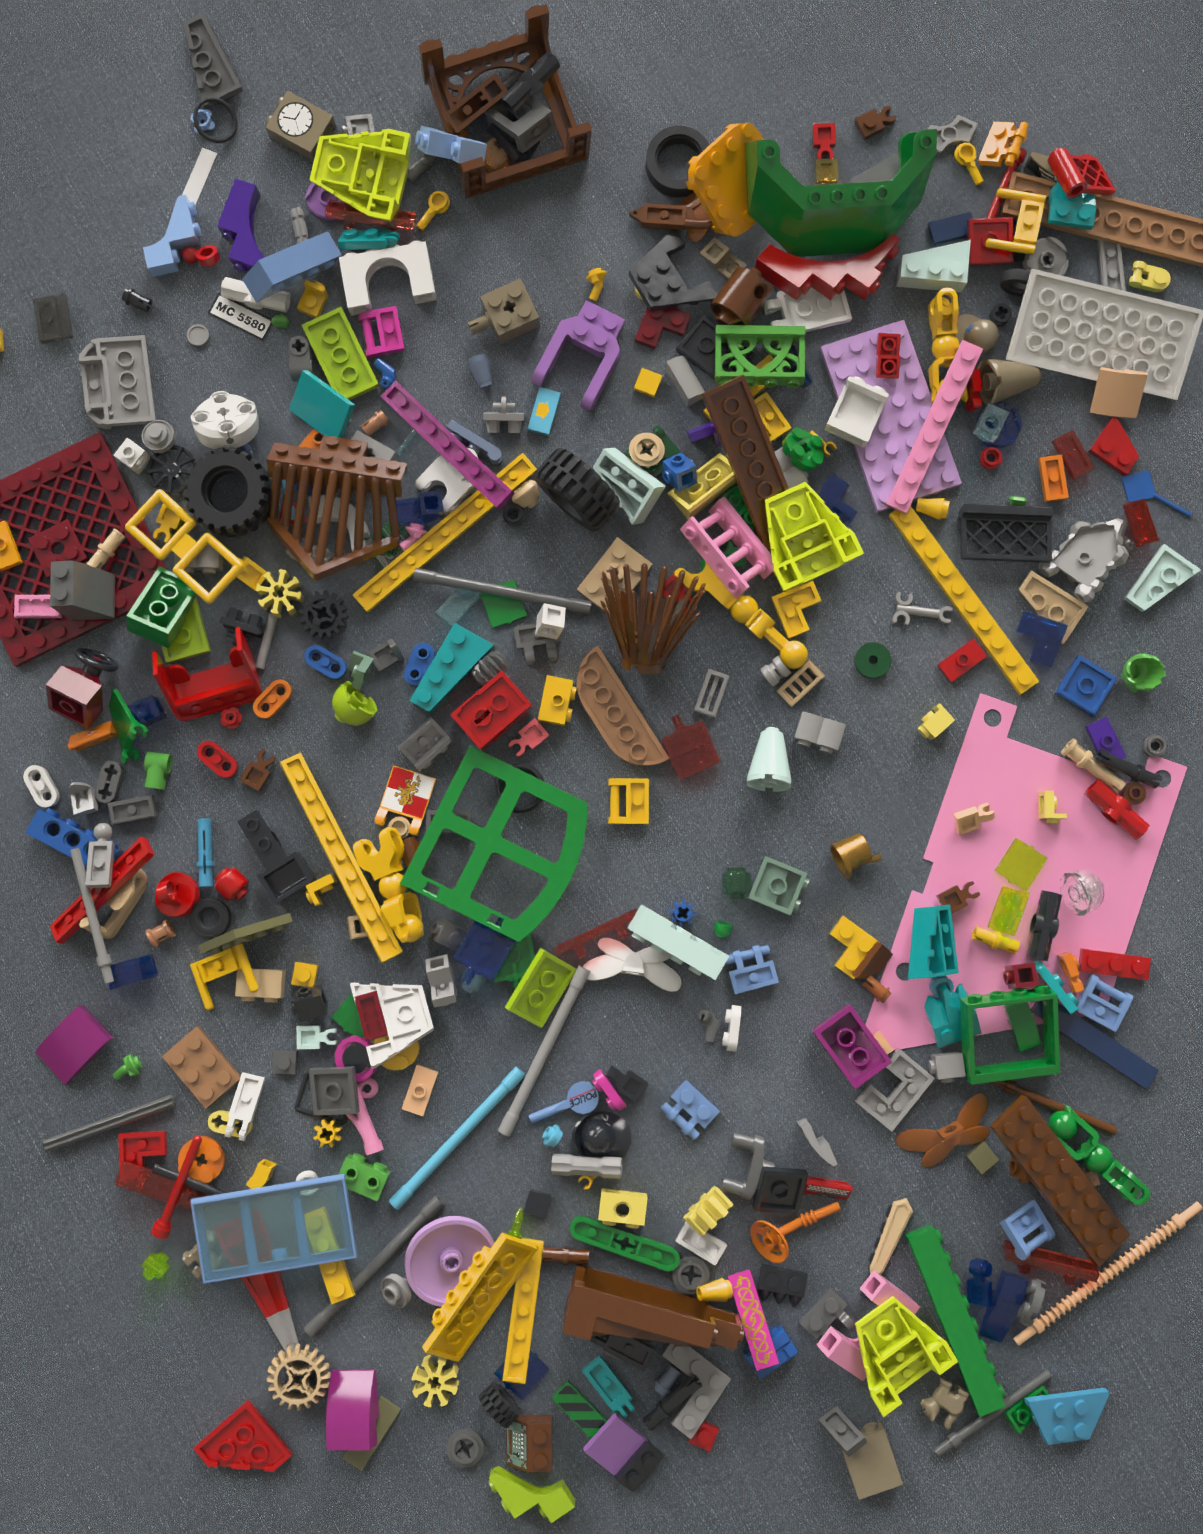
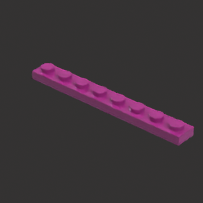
M396 380L383 393L381 398L499 510L515 494Z

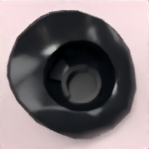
M597 1111L584 1115L577 1122L572 1131V1141L576 1151L582 1157H621L623 1159L631 1145V1132L628 1124L622 1117L612 1112Z

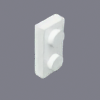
M685 1222L675 1239L677 1243L715 1266L727 1247L725 1242L708 1232L703 1236L698 1235L687 1222Z

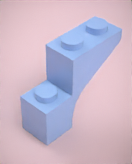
M422 125L420 131L418 130L416 133L415 143L418 145L417 148L425 154L452 159L457 163H464L479 157L485 160L487 144L459 137Z
M186 194L177 198L164 237L151 246L143 247L147 268L153 277L179 271L178 263L180 262L178 250L186 246L200 245L198 236H202L198 222L195 223L194 216L197 215V210L194 202H190Z

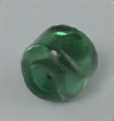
M745 867L727 868V871L722 874V892L725 895H730V900L744 899V895L751 892L750 872L745 871Z

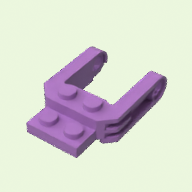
M586 300L578 316L562 320L559 323L533 373L531 383L542 387V383L548 372L551 373L566 342L570 341L573 345L599 358H603L580 404L581 408L591 412L620 358L617 337L625 324V319Z

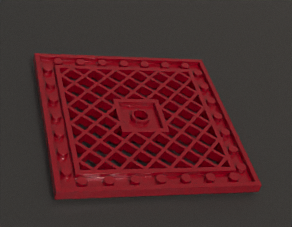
M101 432L0 480V516L3 508L11 511L8 519L10 530L12 531V528L21 530L18 540L15 541L18 552L20 554L22 547L30 550L27 560H22V564L25 565L21 575L13 573L14 567L0 571V573L5 574L2 582L0 580V638L15 667H19L128 614L158 567L160 566L168 570L164 560L156 558L125 529L126 523L136 514L139 508ZM83 470L92 472L88 483L80 480ZM75 472V475H74L73 478H72V477H69V476H66V475H68V474H70V473ZM97 477L102 487L94 485ZM63 479L72 482L68 492L60 490ZM55 481L54 487L47 486ZM78 484L86 487L83 497L74 495ZM43 489L51 491L48 502L40 500ZM92 489L101 492L98 502L89 500ZM35 491V494H34L33 497L27 495V494H29V493ZM58 494L66 496L63 507L54 504ZM106 496L112 507L104 505ZM23 499L32 501L28 512L20 510ZM72 499L81 501L77 512L69 509ZM15 501L13 507L6 505L10 502ZM38 504L46 506L43 517L34 514ZM87 504L96 506L92 517L84 514ZM52 509L61 511L57 522L49 519ZM101 509L110 511L107 522L98 519ZM18 513L26 516L23 526L14 524ZM67 513L76 516L73 524L69 519L65 520ZM115 516L117 517L121 526L113 524ZM33 518L41 521L37 531L29 529ZM82 518L90 521L87 532L78 529ZM143 519L136 527L156 544ZM47 523L54 525L45 530ZM96 523L105 526L102 536L93 534ZM111 528L119 530L124 536L126 535L130 546L121 542L113 552L115 555L109 557L106 570H103L111 573L115 562L124 565L120 575L114 574L115 578L119 579L115 588V619L70 621L66 617L55 618L54 620L38 618L35 628L31 629L26 627L29 618H21L20 621L19 618L14 617L15 595H28L22 593L26 581L34 584L30 595H37L40 586L48 588L47 595H50V585L42 583L44 575L51 579V562L76 561L84 564V562L89 560L87 553L93 555L96 553V551L88 549L91 538L100 540L99 544H103ZM27 533L34 535L28 538L31 546L24 544ZM77 533L85 535L83 543H81ZM57 544H63V552L56 555L54 547ZM120 547L129 550L126 561L117 558ZM134 554H135V556H136V558H137V560H138L140 566L131 563V562H132V559H133V557H134ZM35 555L37 556L40 565L33 563ZM31 567L40 569L36 580L27 578ZM130 567L138 569L135 580L126 578ZM11 576L19 579L16 590L7 588ZM124 581L132 584L122 589ZM6 591L14 594L12 601H10ZM44 620L52 623L42 628ZM25 631L31 632V634L26 635Z

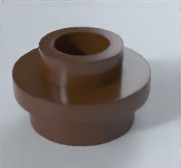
M1138 782L1128 783L1123 789V798L1132 805L1142 803L1146 797L1144 786ZM1133 789L1138 791L1137 797L1132 795Z

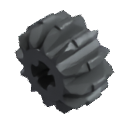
M494 650L472 669V675L479 684L484 686L500 671L505 673L509 669L510 664L503 654L498 650Z

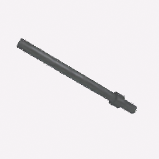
M1045 1370L1005 1398L1003 1401L1006 1407L976 1418L958 1432L953 1431L947 1436L948 1439L933 1448L940 1457L951 1448L955 1447L956 1449L963 1444L962 1441L1045 1384L1053 1376L1048 1370Z

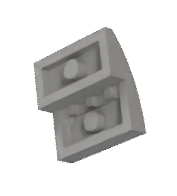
M805 1118L797 1121L802 1134L814 1150L832 1166L838 1165L823 1136L816 1138L811 1125Z

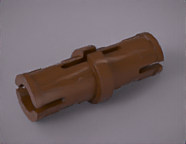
M564 1246V1248L543 1247L542 1262L563 1263V1265H568V1263L588 1265L589 1249H570L569 1246Z

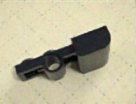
M255 810L237 821L266 868L257 877L275 905L315 881L312 871L299 852L295 851L291 855L286 856L279 839L270 830L259 810Z

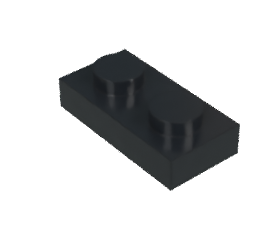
M645 1440L616 1473L615 1477L620 1484L634 1492L663 1459L664 1455L659 1449Z

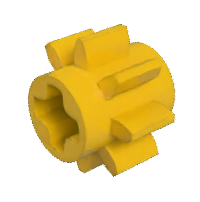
M323 1119L321 1121L322 1127L317 1125L314 1127L318 1133L313 1139H319L321 1142L320 1147L329 1143V1146L332 1148L334 1146V1139L337 1141L342 1139L338 1135V1131L342 1127L335 1125L336 1119L330 1123ZM326 1129L327 1131H332L333 1134L330 1137L328 1135L324 1136L323 1132Z

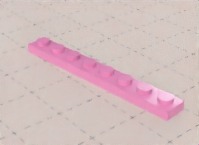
M962 340L886 506L907 514L982 353V348Z

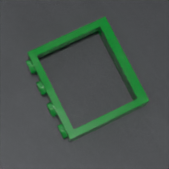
M1039 985L1035 986V989L1029 990L1015 988L1012 992L1005 993L1002 991H992L989 995L969 994L968 997L960 998L962 1053L966 1074L964 1078L971 1085L1060 1073L1058 995L1048 986ZM1042 1001L1044 1058L975 1066L972 1009Z

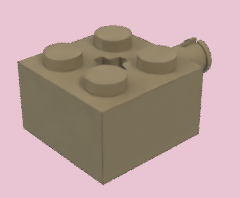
M521 278L480 296L485 315L467 322L473 336L491 327L500 344L540 327L539 316Z

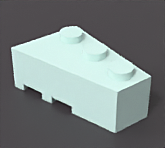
M971 240L902 255L897 269L896 287L938 291L943 288H951L961 293L967 284Z
M616 448L603 449L593 466L595 472L608 483L609 487L618 496L619 506L627 513L632 525L645 521L666 487Z

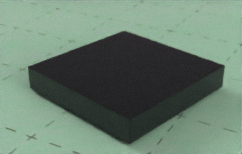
M762 1166L752 1205L754 1211L798 1214L808 1177L807 1171L805 1169Z

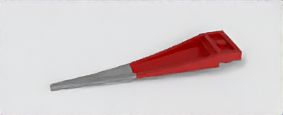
M254 1209L251 1211L259 1262L273 1260L272 1250L274 1247L269 1229H267L260 1209ZM241 1215L214 1227L221 1247L232 1265L249 1264ZM280 1271L241 1277L285 1352L288 1346H291L295 1351V1347L299 1342ZM294 1360L299 1365H305L304 1361Z

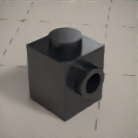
M322 985L306 986L295 991L291 1007L293 1013L298 1014L300 1022L327 1015L328 1002Z

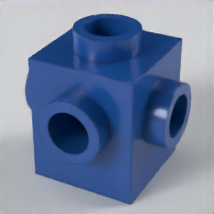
M679 453L663 461V479L678 492L697 484L696 465L684 454Z

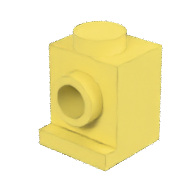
M941 704L933 708L935 713L930 711L921 719L923 723L917 730L925 739L929 738L932 740L955 721Z

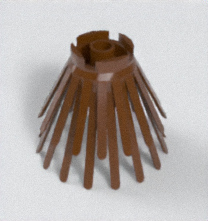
M643 563L641 565L640 597L638 598L637 615L636 591L631 590L629 565H623L625 592L620 591V593L615 569L610 566L609 571L613 589L608 583L606 573L603 571V578H601L606 594L604 597L607 608L603 601L600 602L622 655L621 665L628 671H631V665L638 668L639 674H659L662 668L665 670L666 661L700 615V612L696 613L688 624L697 609L698 602L706 591L704 590L706 583L700 586L681 618L699 577L693 578L685 597L678 600L673 612L685 571L681 570L679 572L672 595L669 594L665 599H662L667 574V567L662 566L655 602L654 592L651 590L648 592L646 605L648 566Z

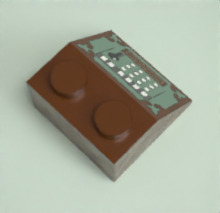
M520 1415L506 1428V1465L526 1472H552V1415Z

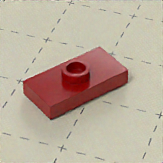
M973 638L940 662L937 667L949 683H951L987 657V655Z

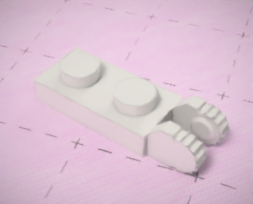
M242 1072L228 1115L229 1121L225 1137L231 1138L236 1120L243 1122L239 1132V1140L245 1141L266 1080L264 1077Z

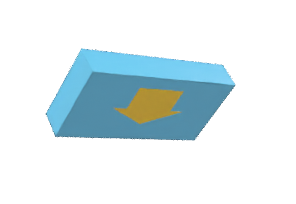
M542 387L539 388L528 431L545 436L550 435L561 397L560 392Z

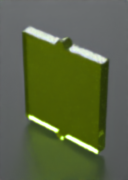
M1015 838L994 871L1008 879V883H1014L1027 891L1048 858L1036 851L1034 846H1029Z

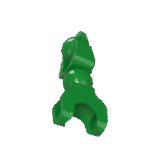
M1064 1105V1111H1058L1051 1115L1048 1126L1073 1159H1083L1087 1169L1097 1173L1122 1198L1136 1205H1143L1149 1200L1150 1190L1119 1161L1114 1159L1108 1147L1099 1144V1134L1080 1118L1070 1106ZM1079 1126L1088 1136L1086 1142L1081 1143L1080 1149L1074 1151L1064 1140H1069L1075 1136ZM1141 1188L1142 1196L1137 1199L1136 1197L1139 1194Z

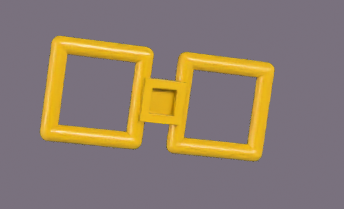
M159 489L126 523L125 529L159 560H164L172 551L177 554L181 560L174 566L173 573L206 603L211 604L244 569V563L210 533H205L197 542L189 536L188 533L195 527L196 520L163 490ZM159 501H162L185 522L162 549L136 527ZM207 544L233 565L210 592H207L184 571Z

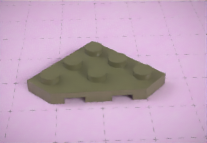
M288 913L229 931L200 944V952L202 954L210 951L211 955L217 954L237 944H245L267 935V931L271 930L273 934L285 930L284 925L293 922L291 915Z

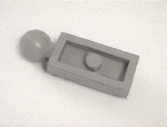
M100 823L94 828L93 832L97 841L89 842L85 882L87 888L111 887L115 844L113 841H107L112 836L111 826L106 823Z

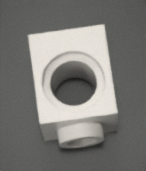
M126 438L114 454L120 462L138 475L150 460V455L128 438Z
M544 603L537 615L535 635L557 640L564 629L566 608Z

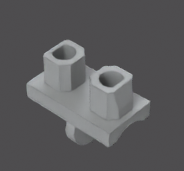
M502 396L501 403H493V410H501V413H483V420H486L489 433L500 432V420L508 421V433H520L522 421L525 420V413H507V410H515V403H507L506 396Z

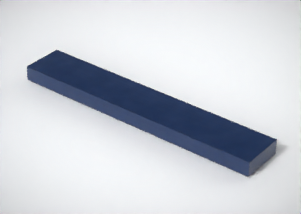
M1036 1001L1031 1011L1043 1020L1042 1001ZM1058 1003V1022L1061 1033L1144 1089H1148L1159 1072L1158 1069L1075 1013L1071 1016L1068 1010Z

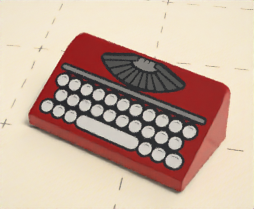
M808 1176L803 1193L847 1200L853 1191V1187L849 1182Z

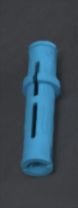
M209 818L197 819L198 862H196V867H199L198 887H213L212 866H215V861H212V819ZM205 855H206V874H205Z

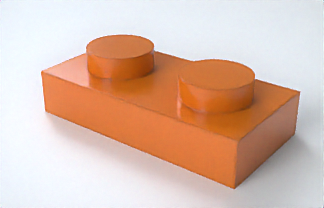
M1062 455L1040 457L1038 459L1044 503L1067 500L1069 495Z

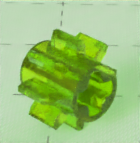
M162 1251L157 1255L151 1252L141 1265L145 1269L142 1276L149 1281L154 1278L160 1280L170 1268V1265L167 1264V1260L170 1257Z

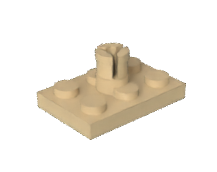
M617 537L579 585L577 591L604 611L600 602L603 601L607 608L604 597L606 594L601 580L603 578L602 571L606 573L608 583L613 589L609 568L612 566L615 569L620 593V591L625 592L624 564L629 565L631 590H634L641 581V565L643 563L647 564L649 571L653 564Z

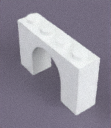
M412 241L408 245L388 246L386 249L381 250L369 249L364 253H347L339 257L347 307L351 316L372 311L369 282L377 270L386 266L399 267L409 275L415 304L437 300L426 241Z

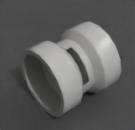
M779 655L773 659L770 665H765L760 669L773 687L779 683V679L791 674L790 669L783 664Z

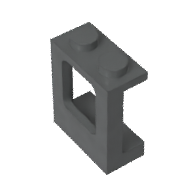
M533 97L529 98L515 113L523 109L525 105L531 108V110L515 122L506 118L510 111L503 106L501 101L485 112L488 124H495L513 137L516 141L517 149L522 153L526 152L556 128L552 111Z

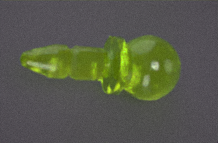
M523 1208L517 1210L512 1230H507L508 1235L519 1239L523 1236V1233L519 1232L523 1221Z

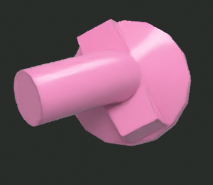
M411 523L410 526H405L410 537L399 544L403 551L407 550L427 533V530L423 529L424 525Z

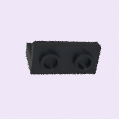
M509 112L506 116L512 122L520 119L515 112L513 114ZM491 123L487 129L493 140L502 147L507 156L514 162L530 159L540 144L539 141L522 153L517 149L515 139L495 124Z

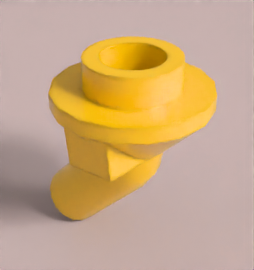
M601 268L590 270L588 272L589 275L586 277L588 282L594 284L589 296L594 301L598 300L607 275L606 270H601Z

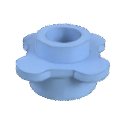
M208 109L198 111L197 119L203 131L215 128V123L211 119L212 113Z

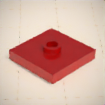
M1013 217L968 219L967 241L971 240L969 266L1012 264V251L987 248L985 243L989 238L1013 242Z

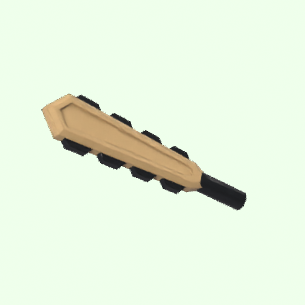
M907 1198L893 1201L892 1205H889L885 1214L887 1219L885 1222H882L880 1227L881 1236L876 1238L874 1244L876 1250L869 1257L870 1273L868 1277L873 1271L881 1275L884 1270H888L891 1264L889 1259L891 1256H895L898 1250L897 1243L904 1238V1229L910 1225L913 1219V1210ZM861 1292L860 1295L862 1297L869 1299L863 1292Z

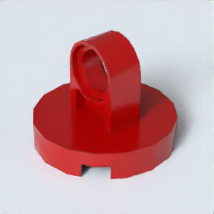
M172 872L164 876L158 883L155 891L157 908L163 914L173 918H180L190 914L193 911L191 909L194 907L195 902L198 903L200 890L195 879L182 872Z

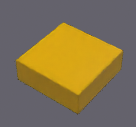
M642 368L634 390L654 398L662 380V375Z

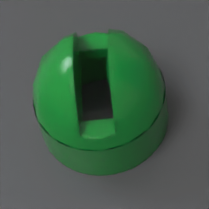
M715 921L714 932L718 938L725 939L730 936L733 925L723 921Z

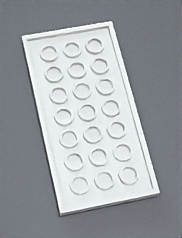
M1031 269L1006 360L1097 381L1101 367L1120 371L1128 369L1148 373L1144 393L1178 400L1203 319V310Z

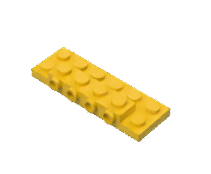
M501 1233L491 1248L484 1246L481 1251L476 1252L473 1256V1263L467 1271L465 1270L460 1274L459 1283L454 1290L448 1291L445 1303L440 1309L434 1311L431 1322L435 1329L422 1346L424 1351L431 1355L459 1362L537 1251L536 1246L528 1241Z

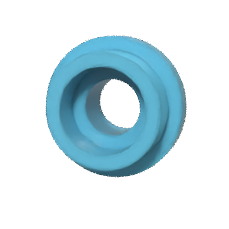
M558 1125L549 1126L544 1131L542 1138L544 1139L543 1144L545 1146L555 1147L559 1143L563 1132L559 1130L560 1127Z

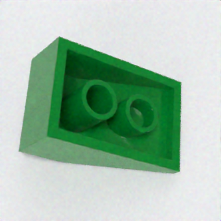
M159 566L126 616L127 631L170 648L179 634L197 594L173 572Z

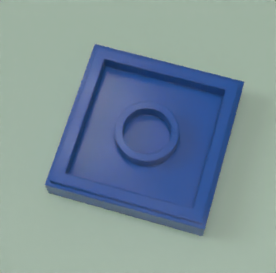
M1077 655L1054 694L1093 717L1098 712L1116 682L1117 677L1081 655Z

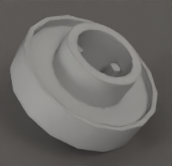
M155 420L148 423L143 429L141 436L145 446L154 453L168 451L176 440L174 429L164 420Z
M392 1273L382 1280L381 1291L384 1299L390 1305L400 1309L411 1301L412 1294L407 1279Z

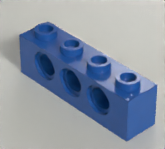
M38 809L25 833L71 858L70 850L80 848L83 864L87 866L89 842L97 841L93 833L94 831L88 828L86 831L79 828L80 823L70 818H67V820L60 818V813L54 809ZM58 824L60 832L55 836L53 834V827ZM77 834L80 842L77 846H74L72 839ZM113 841L115 844L114 863L123 855L124 851L118 848L119 844Z

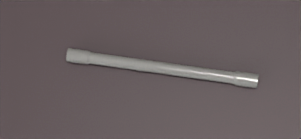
M578 966L570 982V987L509 1111L504 1116L498 1129L503 1135L510 1137L519 1119V1114L568 1014L591 972L582 966Z

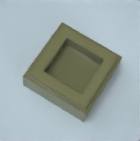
M984 1141L966 1154V1157L980 1174L985 1173L999 1161Z

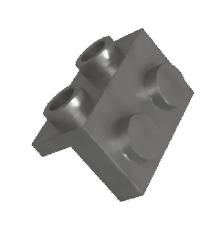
M430 717L403 741L398 748L420 771L422 768L426 769L433 763L435 756L439 753H444L450 747L452 739Z

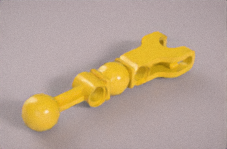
M706 561L705 568L699 574H691L684 568L676 569L674 572L676 577H678L681 570L685 571L682 583L687 588H689L694 577H699L694 589L695 592L699 590L703 583H706L704 590L709 592L727 610H730L731 616L735 621L745 624L760 640L764 636L780 651V659L787 668L797 669L806 663L808 651L805 645L799 641H788L773 627L776 622L761 608H758L754 598L743 593L736 599Z

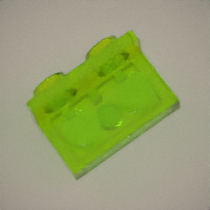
M1002 886L987 927L1008 936H1015L1030 893Z

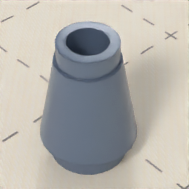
M485 354L468 359V367L480 389L491 387L493 384L490 364Z

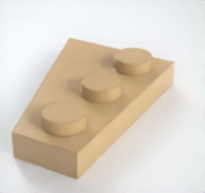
M1032 570L1018 588L1020 594L1061 644L1066 642L1089 607Z

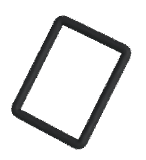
M306 1071L294 1109L297 1112L331 1122L335 1118L326 1115H314L313 1111L299 1107L309 1076V1071ZM344 1114L342 1120L336 1119L335 1123L339 1125L346 1124L347 1115Z

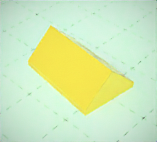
M719 453L697 470V484L680 492L673 488L668 492V495L689 520V518L694 517L737 482L728 459Z

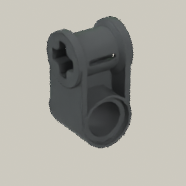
M293 337L288 346L292 381H299L303 370H308L316 376L311 346L304 337Z

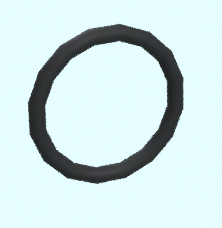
M207 97L199 101L195 106L193 121L195 128L202 137L216 144L226 143L233 138L237 131L238 122L236 114L229 104L216 97ZM207 102H216L227 108L233 120V127L228 136L216 139L203 132L197 119L198 111L202 105Z

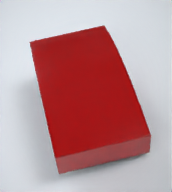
M877 334L876 378L899 379L901 334Z

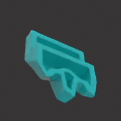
M1057 182L1049 193L1047 224L1091 230L1094 227L1096 212L1095 194L1082 193L1075 198H1067L1061 185Z
M943 983L938 987L939 998H934L931 995L927 997L925 1002V1012L931 1024L938 1048L962 1040L960 998L968 997V993L962 984L956 986L955 992H950L946 984ZM972 1009L973 1033L976 1036L982 1034L976 1010Z

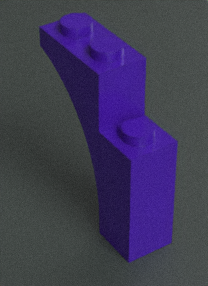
M235 178L217 227L223 238L234 242L228 257L233 267L245 273L250 271L258 260L265 258L257 247L253 228L255 209L261 194L255 184Z

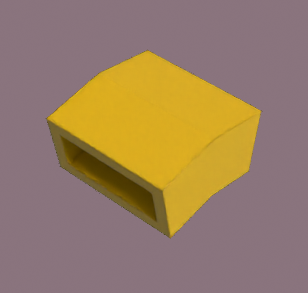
M266 1159L260 1161L253 1176L246 1185L250 1189L264 1187L272 1178L277 1164Z

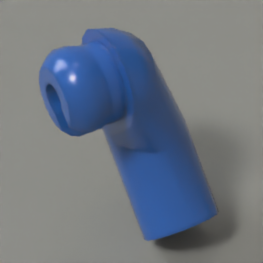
M378 358L373 366L382 373L381 386L388 389L396 380V371L383 359Z

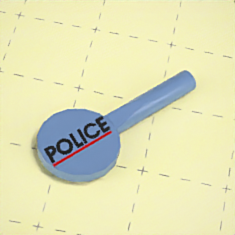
M577 1082L569 1089L566 1100L530 1114L529 1119L531 1123H535L569 1108L580 1114L590 1113L598 1104V1091L589 1082Z

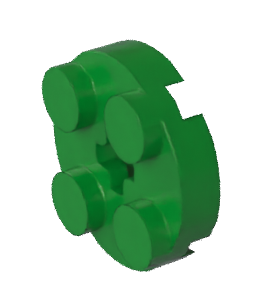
M795 427L783 439L782 447L786 456L789 454L793 459L791 464L797 469L809 472L816 469L823 462L824 453L821 447L823 442L819 436H813L811 433Z

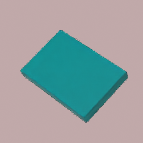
M303 370L289 410L322 435L343 438L355 404L308 370Z

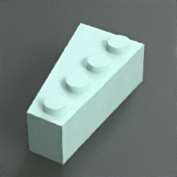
M643 905L639 907L628 926V929L633 931L632 937L644 943L645 939L652 943L651 948L663 954L664 950L671 954V960L680 965L684 961L690 965L688 969L699 976L701 973H704L716 980L729 958V955Z

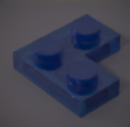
M1024 610L1016 632L1037 639L1029 660L1052 667L1068 625Z

